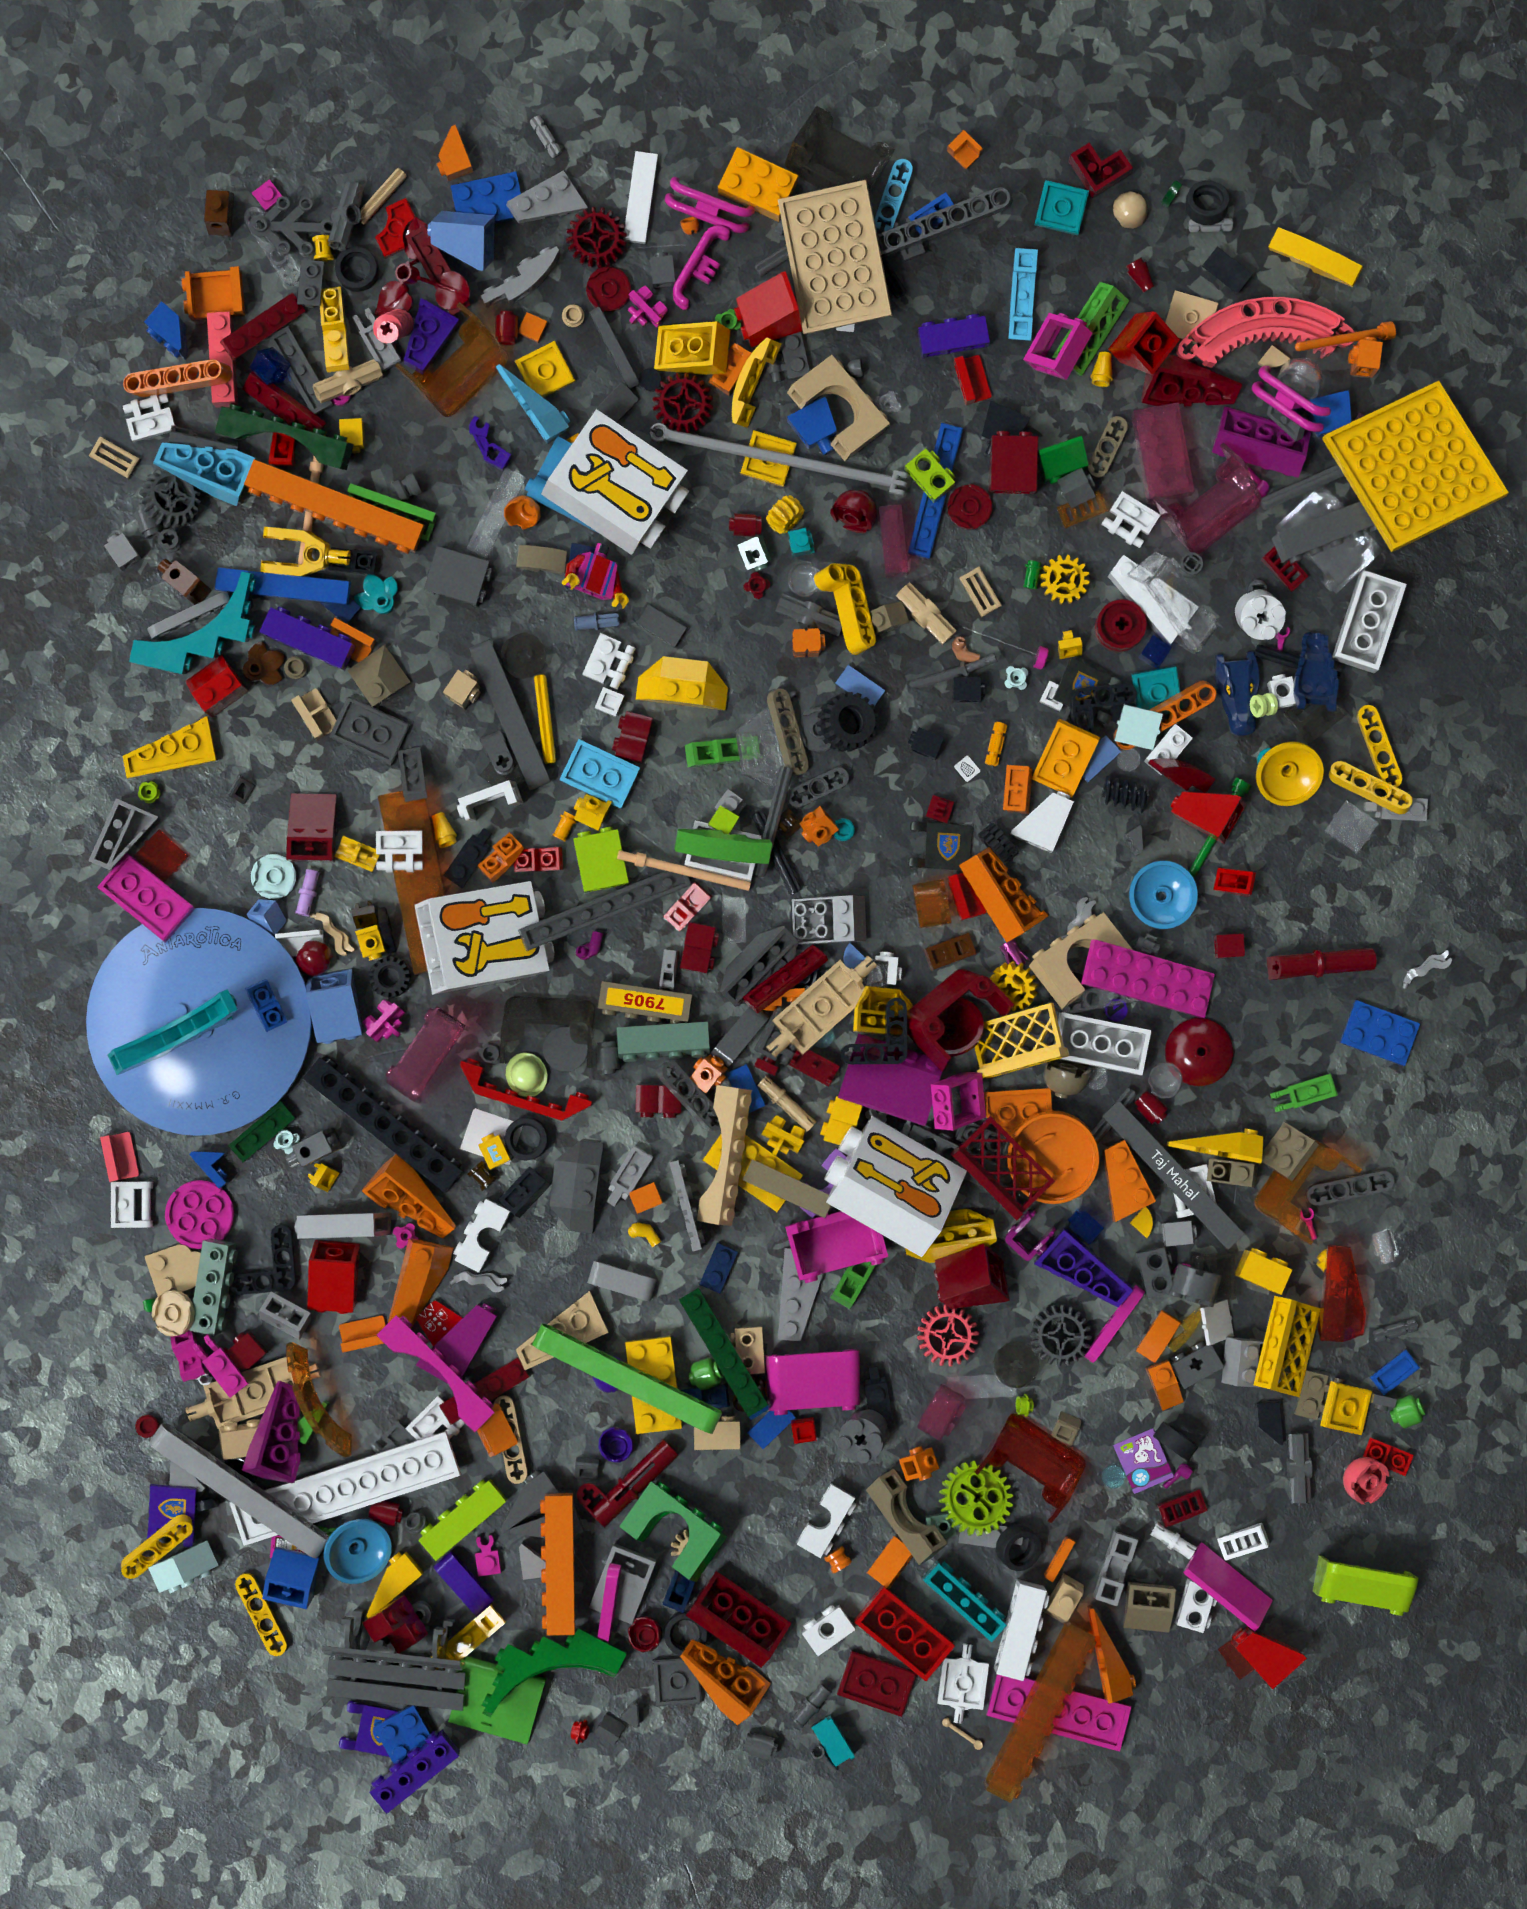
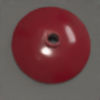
M960 998L938 1016L943 1022L945 1030L937 1042L950 1056L962 1055L979 1043L984 1031V1021L981 1012L972 1002Z
M1205 1018L1189 1019L1176 1026L1168 1036L1165 1045V1059L1172 1074L1183 1083L1192 1086H1206L1220 1080L1229 1070L1233 1059V1045L1228 1033L1218 1023ZM1199 1047H1202L1205 1050V1054L1203 1056H1199L1197 1054V1049Z

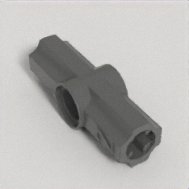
M346 182L339 206L332 211L331 219L333 226L328 239V246L333 249L347 250L354 225L358 224L361 220L359 208L364 195V187L359 183Z
M782 593L775 612L797 620V623L807 628H818L821 631L839 637L842 626L838 615L824 610L823 607L815 603L803 602Z
M1289 1433L1287 1437L1289 1458H1287L1286 1465L1287 1476L1290 1479V1502L1297 1504L1311 1503L1310 1478H1312V1461L1309 1457L1308 1433Z

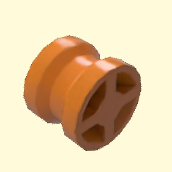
M843 1546L836 1548L823 1557L826 1562L830 1563L833 1574L852 1563L850 1557L845 1555Z

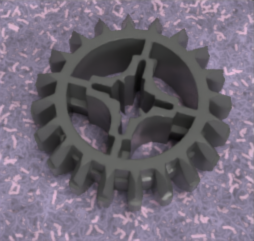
M159 469L155 470L153 474H149L146 477L147 481L142 483L141 487L143 489L140 490L139 495L143 498L140 499V504L146 505L143 508V512L149 511L148 519L156 518V525L163 522L164 528L171 524L174 529L179 525L184 526L187 521L190 522L194 518L193 515L198 513L199 509L197 507L201 501L196 498L200 496V492L194 491L196 489L195 486L164 469L161 471ZM168 483L165 489H155L157 484ZM185 506L184 511L172 513L175 507Z
M1061 1304L1060 1311L1057 1312L1055 1305H1052V1313L1050 1314L1047 1309H1043L1045 1317L1036 1316L1041 1321L1040 1324H1031V1326L1037 1328V1332L1031 1331L1030 1336H1036L1037 1339L1030 1341L1031 1345H1039V1347L1034 1349V1352L1039 1353L1043 1351L1040 1359L1044 1360L1049 1356L1048 1364L1050 1365L1054 1359H1057L1056 1365L1060 1367L1064 1359L1065 1364L1069 1366V1358L1071 1357L1075 1362H1078L1077 1353L1085 1356V1353L1080 1350L1082 1346L1088 1349L1090 1347L1089 1344L1084 1343V1339L1090 1340L1092 1336L1085 1335L1084 1332L1091 1330V1327L1082 1326L1087 1322V1319L1082 1318L1078 1320L1081 1312L1077 1311L1072 1315L1074 1308L1071 1306L1065 1312V1306ZM1058 1317L1055 1329L1043 1331L1048 1321ZM1065 1317L1074 1321L1079 1333L1067 1331ZM1062 1329L1063 1333L1072 1337L1066 1336L1063 1341L1059 1342L1058 1338L1049 1334H1055L1058 1330ZM1042 1338L1055 1341L1056 1354L1046 1349ZM1078 1340L1073 1350L1063 1354L1066 1342Z

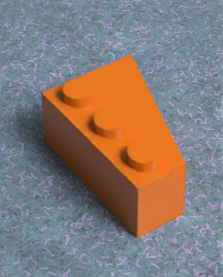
M1121 1140L1102 1150L1113 1222H1117L1156 1202L1125 1140Z

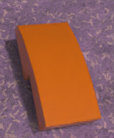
M510 832L492 846L494 852L478 864L480 871L492 883L509 869L524 849L522 844Z
M805 988L790 989L763 1010L774 1011L775 1009L777 1010V1007H782V998H786V1002H793L805 991Z
M1161 1310L1149 1327V1331L1137 1346L1136 1351L1156 1363L1181 1324V1321Z

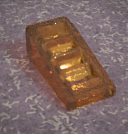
M1100 490L1094 492L1096 495L1094 498H1096L1099 510H1095L1092 499L1087 501L1091 513L1087 514L1083 503L1078 505L1082 517H1078L1075 507L1071 509L1069 503L1057 507L1065 529L1109 512ZM1067 508H1070V511L1074 518V520L1072 521L1069 520V517L1067 515Z

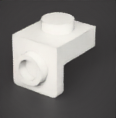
M880 952V956H875V961L888 962L886 985L895 986L896 981H901L902 968L898 967V957H894V953Z

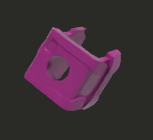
M1035 1208L1032 1211L1028 1210L1021 1217L1017 1225H1012L1005 1238L1006 1243L1026 1261H1030L1036 1253L1040 1256L1048 1247L1046 1242L1056 1231V1228L1053 1226L1031 1250H1028L1015 1237L1036 1214L1037 1210Z

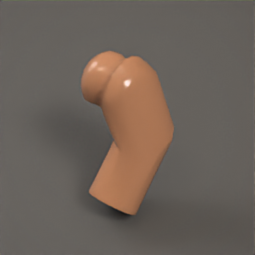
M959 636L954 639L952 650L958 660L967 663L979 660L980 654L969 652L965 644L966 640L963 637Z

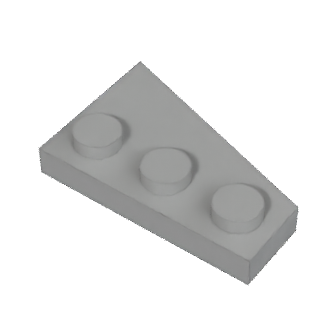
M564 170L507 201L506 204L518 223L545 219V217L553 215H567V213L575 211L583 212L584 209H588Z

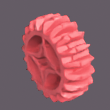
M945 1304L943 1305L944 1312H940L938 1306L934 1308L937 1313L933 1316L928 1311L927 1315L931 1319L927 1321L922 1318L921 1322L926 1324V1327H918V1331L924 1332V1335L917 1336L918 1340H925V1343L920 1344L919 1348H928L924 1356L927 1357L932 1353L931 1362L934 1363L938 1357L940 1358V1366L944 1365L945 1359L948 1360V1366H953L952 1359H956V1362L961 1364L959 1358L961 1355L968 1360L969 1356L965 1352L969 1350L974 1353L975 1349L970 1347V1344H978V1340L972 1339V1336L979 1335L978 1331H971V1328L977 1326L976 1322L968 1323L972 1315L969 1314L964 1318L965 1309L962 1308L959 1313H956L957 1308L948 1311V1306ZM949 1316L944 1328H931L935 1321ZM955 1318L964 1324L967 1336L955 1332ZM950 1326L951 1333L960 1338H949L946 1344L944 1341L945 1337L937 1334V1332L946 1333ZM929 1335L941 1339L940 1353L932 1347ZM953 1342L965 1343L959 1351L947 1354Z

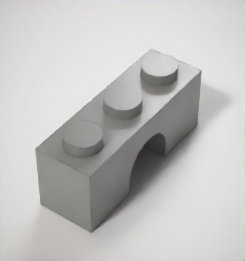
M1113 1531L1093 1594L1096 1600L1118 1606L1124 1587L1125 1573L1129 1562L1132 1561L1138 1543L1136 1537Z

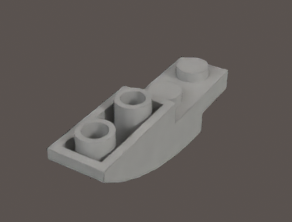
M547 247L539 252V256L533 259L532 257L525 258L517 266L519 276H510L503 281L504 284L498 287L494 285L483 291L484 294L481 295L485 307L488 308L507 298L511 306L530 294L543 282L555 266L560 256L558 247Z

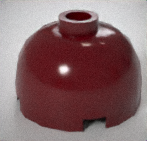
M849 490L840 494L830 509V514L835 522L840 520L845 523L843 528L855 533H866L867 529L871 530L875 523L877 509L867 492Z

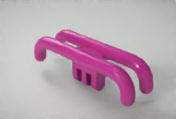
M677 177L671 178L670 186L673 190L696 199L698 202L696 208L675 200L674 195L668 193L665 196V202L669 207L710 224L724 226L731 232L745 233L749 230L750 226L747 222L736 224L717 215L720 210H724L737 216L750 217L755 212L753 206H748L747 208L739 207L679 183Z
M721 225L708 228L673 287V300L682 310L689 308V300L683 296L682 292L691 276L709 285L711 279L704 276L705 273L712 277L716 274L709 266L711 265L719 269L720 264L704 254L714 239L729 240L730 230Z
M1269 366L1260 367L1258 372L1260 378L1277 389L1278 392L1276 397H1273L1263 390L1264 383L1257 381L1252 385L1253 393L1300 427L1312 432H1321L1324 429L1322 423L1308 421L1296 413L1294 409L1304 408L1318 416L1330 415L1331 409L1313 404L1270 374L1271 368Z

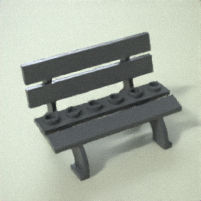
M357 1608L353 1610V1616H357L354 1632V1617H344L341 1619V1624H346L345 1648L322 1646L323 1654L331 1655L328 1660V1675L351 1677V1681L328 1678L326 1696L463 1711L464 1694L443 1691L444 1688L465 1689L466 1673L459 1672V1670L465 1668V1662L446 1659L450 1626L453 1627L455 1625V1619L444 1620L443 1627H436L434 1629L433 1658L360 1650L365 1609ZM367 1660H375L376 1662H367ZM390 1662L399 1663V1665H393ZM413 1665H420L422 1668L413 1667ZM358 1678L437 1687V1691L358 1682Z

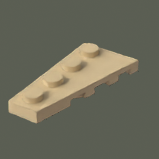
M590 1291L547 1324L584 1343L608 1333ZM536 1334L515 1349L524 1370L553 1358V1356L532 1345Z

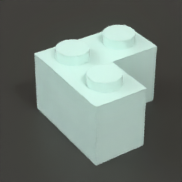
M205 1541L148 1569L159 1593L166 1590L172 1593L195 1583L193 1578L197 1576L200 1580L211 1575V1569L217 1567L218 1563L208 1541Z

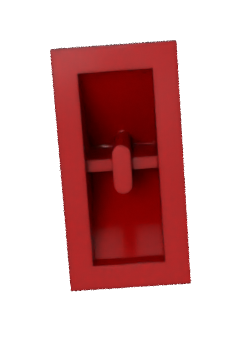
M1218 868L1213 890L1249 897L1252 895L1256 873Z

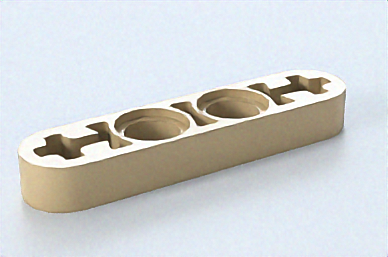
M501 1395L495 1400L494 1404H500L502 1399H505L506 1403H510V1406L507 1408V1414L512 1413L513 1418L506 1419L515 1426L513 1433L519 1447V1454L516 1457L509 1456L506 1450L502 1452L506 1474L512 1483L519 1484L527 1478L528 1469L515 1404L510 1396ZM521 1458L522 1463L518 1462L517 1464L518 1469L523 1470L524 1474L520 1476V1479H517L516 1476L511 1475V1472L515 1469L514 1463L509 1465L508 1461H516Z

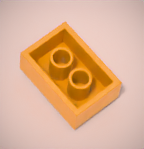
M737 147L718 185V194L745 207L753 206L756 212L779 222L781 215L778 199L792 196L798 183V175Z

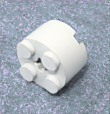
M1258 589L1248 594L1246 593L1236 604L1235 616L1238 625L1254 639H1272L1284 625L1286 611L1283 605L1271 593L1265 590Z

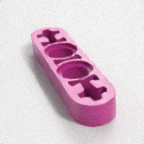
M1137 1285L1133 1286V1292L1116 1309L1083 1357L1092 1363L1097 1360L1144 1295L1145 1291Z
M614 1563L609 1564L598 1631V1639L608 1643L610 1642L622 1568V1565Z

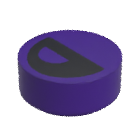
M1120 999L1110 1000L1104 1008L1105 1016L1113 1022L1123 1020L1128 1012L1127 1005Z

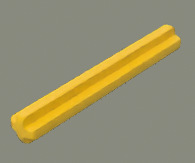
M546 675L534 676L543 760L545 764L556 763L547 678Z

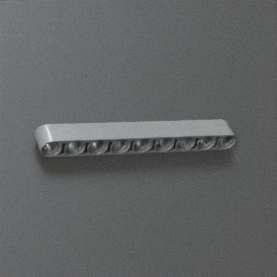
M162 1423L150 1439L149 1444L156 1451L310 1557L318 1558L325 1548L329 1536L324 1531L170 1425Z

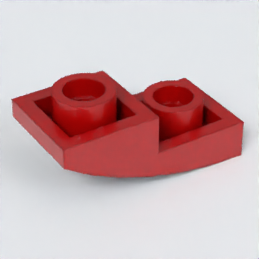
M562 847L523 849L514 862V872L563 870Z
M1370 1437L1363 1457L1376 1459L1385 1465L1387 1469L1406 1476L1414 1455Z

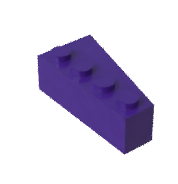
M1065 1227L1051 1241L1047 1249L1034 1261V1264L1040 1268L1046 1269L1052 1274L1071 1282L1073 1285L1092 1293L1116 1307H1119L1133 1292L1131 1284Z

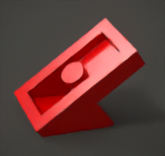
M273 433L269 464L274 466H295L294 451L296 439L283 433Z

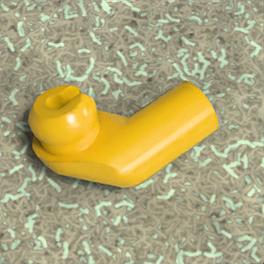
M637 1222L628 1229L630 1237H646L651 1247L661 1242L653 1227L649 1224Z

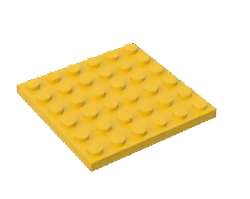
M1440 381L1324 435L1322 438L1391 552L1506 497L1509 493Z

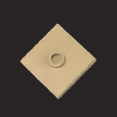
M1175 290L1165 323L1182 341L1193 328L1207 317L1216 313L1218 303Z

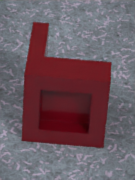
M1244 934L1215 935V959L1245 956Z

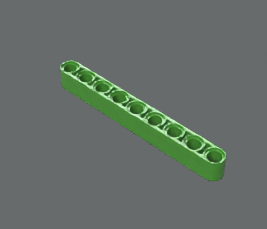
M541 1323L532 1343L535 1348L704 1432L713 1434L722 1415L721 1410L550 1325Z

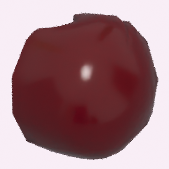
M307 941L298 951L296 962L298 968L303 973L310 976H318L328 970L333 956L331 949L326 944L319 941Z
M638 1617L634 1619V1622L628 1628L629 1642L634 1649L640 1652L653 1651L662 1640V1628L656 1620L650 1617Z

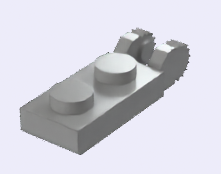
M367 308L365 309V314L372 325L364 328L360 317L355 315L352 318L359 328V333L374 360L378 362L381 372H384L400 363L401 360L391 343H383L374 335L373 326L376 319L371 310Z

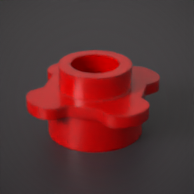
M587 1720L583 1722L575 1721L572 1726L571 1739L575 1740L576 1744L583 1743L588 1738L589 1726H587Z

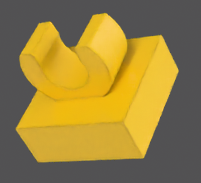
M1072 630L1064 631L1063 640L1058 641L1059 658L1064 659L1082 655L1081 637L1073 638Z
M315 1163L314 1166L318 1169L314 1176L308 1174V1178L311 1179L310 1183L328 1192L338 1177L339 1172L322 1163Z

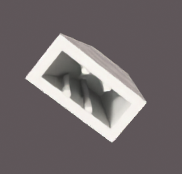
M1060 791L1057 794L1052 793L1011 831L1009 836L1052 853L1074 801L1069 800L1071 796Z

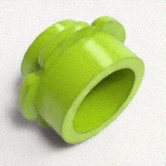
M143 782L139 786L138 797L140 800L151 804L155 802V799L159 798L160 790L155 782Z
M1027 1394L1016 1398L1017 1414L1027 1417L1034 1408L1032 1398H1029Z

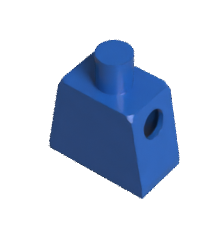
M1349 390L1309 400L1317 406L1329 407L1331 409V414L1328 416H1318L1306 410L1311 422L1324 425V429L1321 432H1315L1318 438L1351 423Z
M826 397L787 416L788 424L808 449L818 445L823 455H827L835 450L830 445L832 443L830 438L837 435V429Z

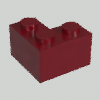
M1090 142L1070 154L1068 160L1085 188L1089 190L1092 199L1131 175L1133 169L1121 149L1101 161Z
M688 922L680 969L707 974L708 969L713 970L715 957L711 956L713 947L717 948L719 933H716V927Z
M405 1595L384 1606L362 1623L374 1643L387 1636L398 1654L428 1635L424 1624L418 1618Z

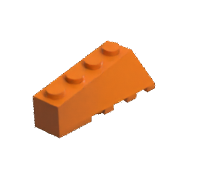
M990 847L959 865L1006 943L1048 917L1044 910L1040 912L1034 905L1036 903L1035 899L1031 895L1027 897L1021 890L1020 886L1022 884L1017 878L1014 879L1008 875V868Z

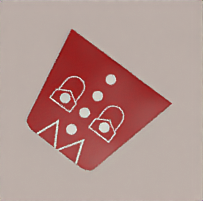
M436 1300L432 1301L416 1317L417 1322L433 1346L463 1319Z

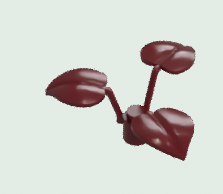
M414 217V219L408 227L406 235L422 227L426 223L423 222L421 219ZM405 237V253L408 258L415 260L407 261L406 264H400L396 268L395 276L399 282L390 281L384 285L380 291L374 314L381 316L395 309H403L409 312L413 305V298L407 293L409 291L407 284H415L418 280L439 287L435 294L436 301L440 307L447 310L457 309L469 301L471 294L470 286L461 274L454 271L443 273L440 283L421 277L419 270L413 266L420 261Z

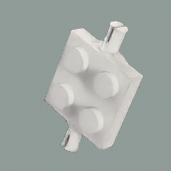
M963 1644L962 1657H946L942 1662L937 1704L953 1707L955 1709L953 1722L958 1723L959 1716V1723L961 1724L963 1723L964 1710H983L989 1663L971 1659L973 1647L971 1644H968V1652L967 1644Z

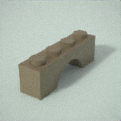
M895 1469L878 1477L866 1491L920 1565L934 1557L948 1543L935 1525H924L917 1521L910 1513L906 1503L907 1486Z

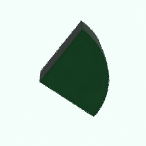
M1178 181L1172 183L1169 191L1162 199L1161 205L1168 209L1180 191L1181 183Z

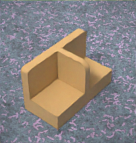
M313 689L302 697L298 695L291 700L317 741L331 733L337 720L317 689Z

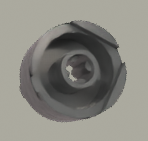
M1178 1264L1169 1295L1179 1298L1185 1295L1184 1298L1187 1301L1198 1304L1200 1299V1304L1214 1307L1222 1276Z
M866 1409V1411L854 1412L839 1431V1448L849 1458L860 1463H867L880 1454L889 1440L888 1424L885 1418L874 1410Z

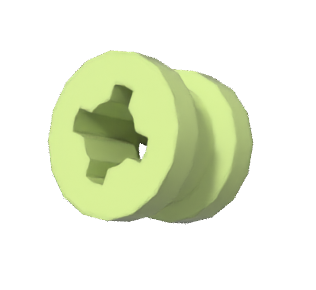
M1266 693L1263 696H1252L1250 700L1252 714L1257 718L1264 715H1274L1278 710L1276 696L1272 693Z

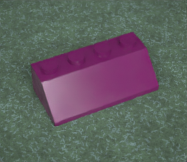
M1224 406L1214 439L1212 453L1218 454L1221 457L1236 459L1242 463L1260 466L1265 470H1273L1286 476L1299 478L1307 456L1311 431L1305 430L1303 439L1295 441L1273 420Z

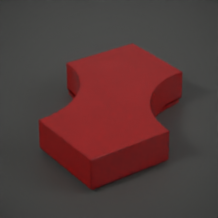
M406 198L386 207L388 215L387 224L383 231L375 237L385 259L405 249L404 233L415 217Z

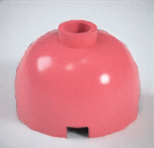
M1360 1457L1351 1462L1346 1468L1343 1475L1344 1488L1347 1494L1360 1504L1366 1502L1373 1503L1387 1489L1388 1484L1385 1481L1386 1476L1389 1477V1471L1385 1465L1376 1459Z

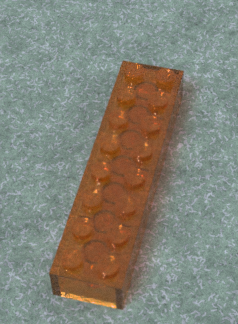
M403 791L379 795L378 800L385 831H423V854H414V861H423V870H414V872L393 870L413 972L415 975L428 973L414 905L430 898L447 895L427 798L405 802ZM406 854L393 855V861H406Z
M1070 1619L1064 1623L983 1782L986 1791L1009 1803L1012 1802L1013 1798L1017 1799L1023 1788L1020 1786L1023 1778L1029 1777L1033 1769L1031 1763L1034 1757L1038 1758L1043 1750L1044 1745L1042 1741L1044 1737H1049L1054 1728L1052 1722L1055 1715L1060 1716L1065 1706L1063 1700L1066 1694L1070 1695L1076 1683L1073 1681L1076 1674L1080 1675L1086 1665L1084 1658L1087 1653L1091 1654L1095 1648L1097 1641H1095V1635L1091 1630Z

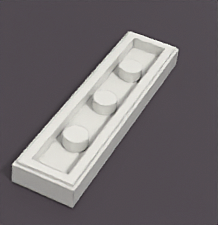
M635 151L624 229L627 237L623 238L626 242L646 244L658 154Z

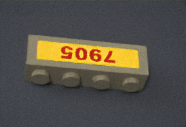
M602 981L598 1009H602V1014L616 1016V1012L625 1013L626 1018L638 1019V1016L642 1015L648 1016L647 1021L661 1023L662 1018L669 1019L670 1024L689 1022L692 995Z

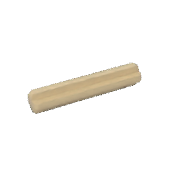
M397 168L360 209L361 224H366L406 179L407 176L401 169Z

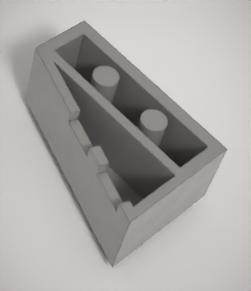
M116 798L89 861L111 870L158 819V816Z

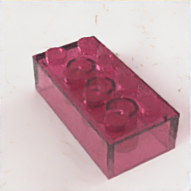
M1179 403L1134 410L1131 417L1147 503L1192 496L1195 490Z

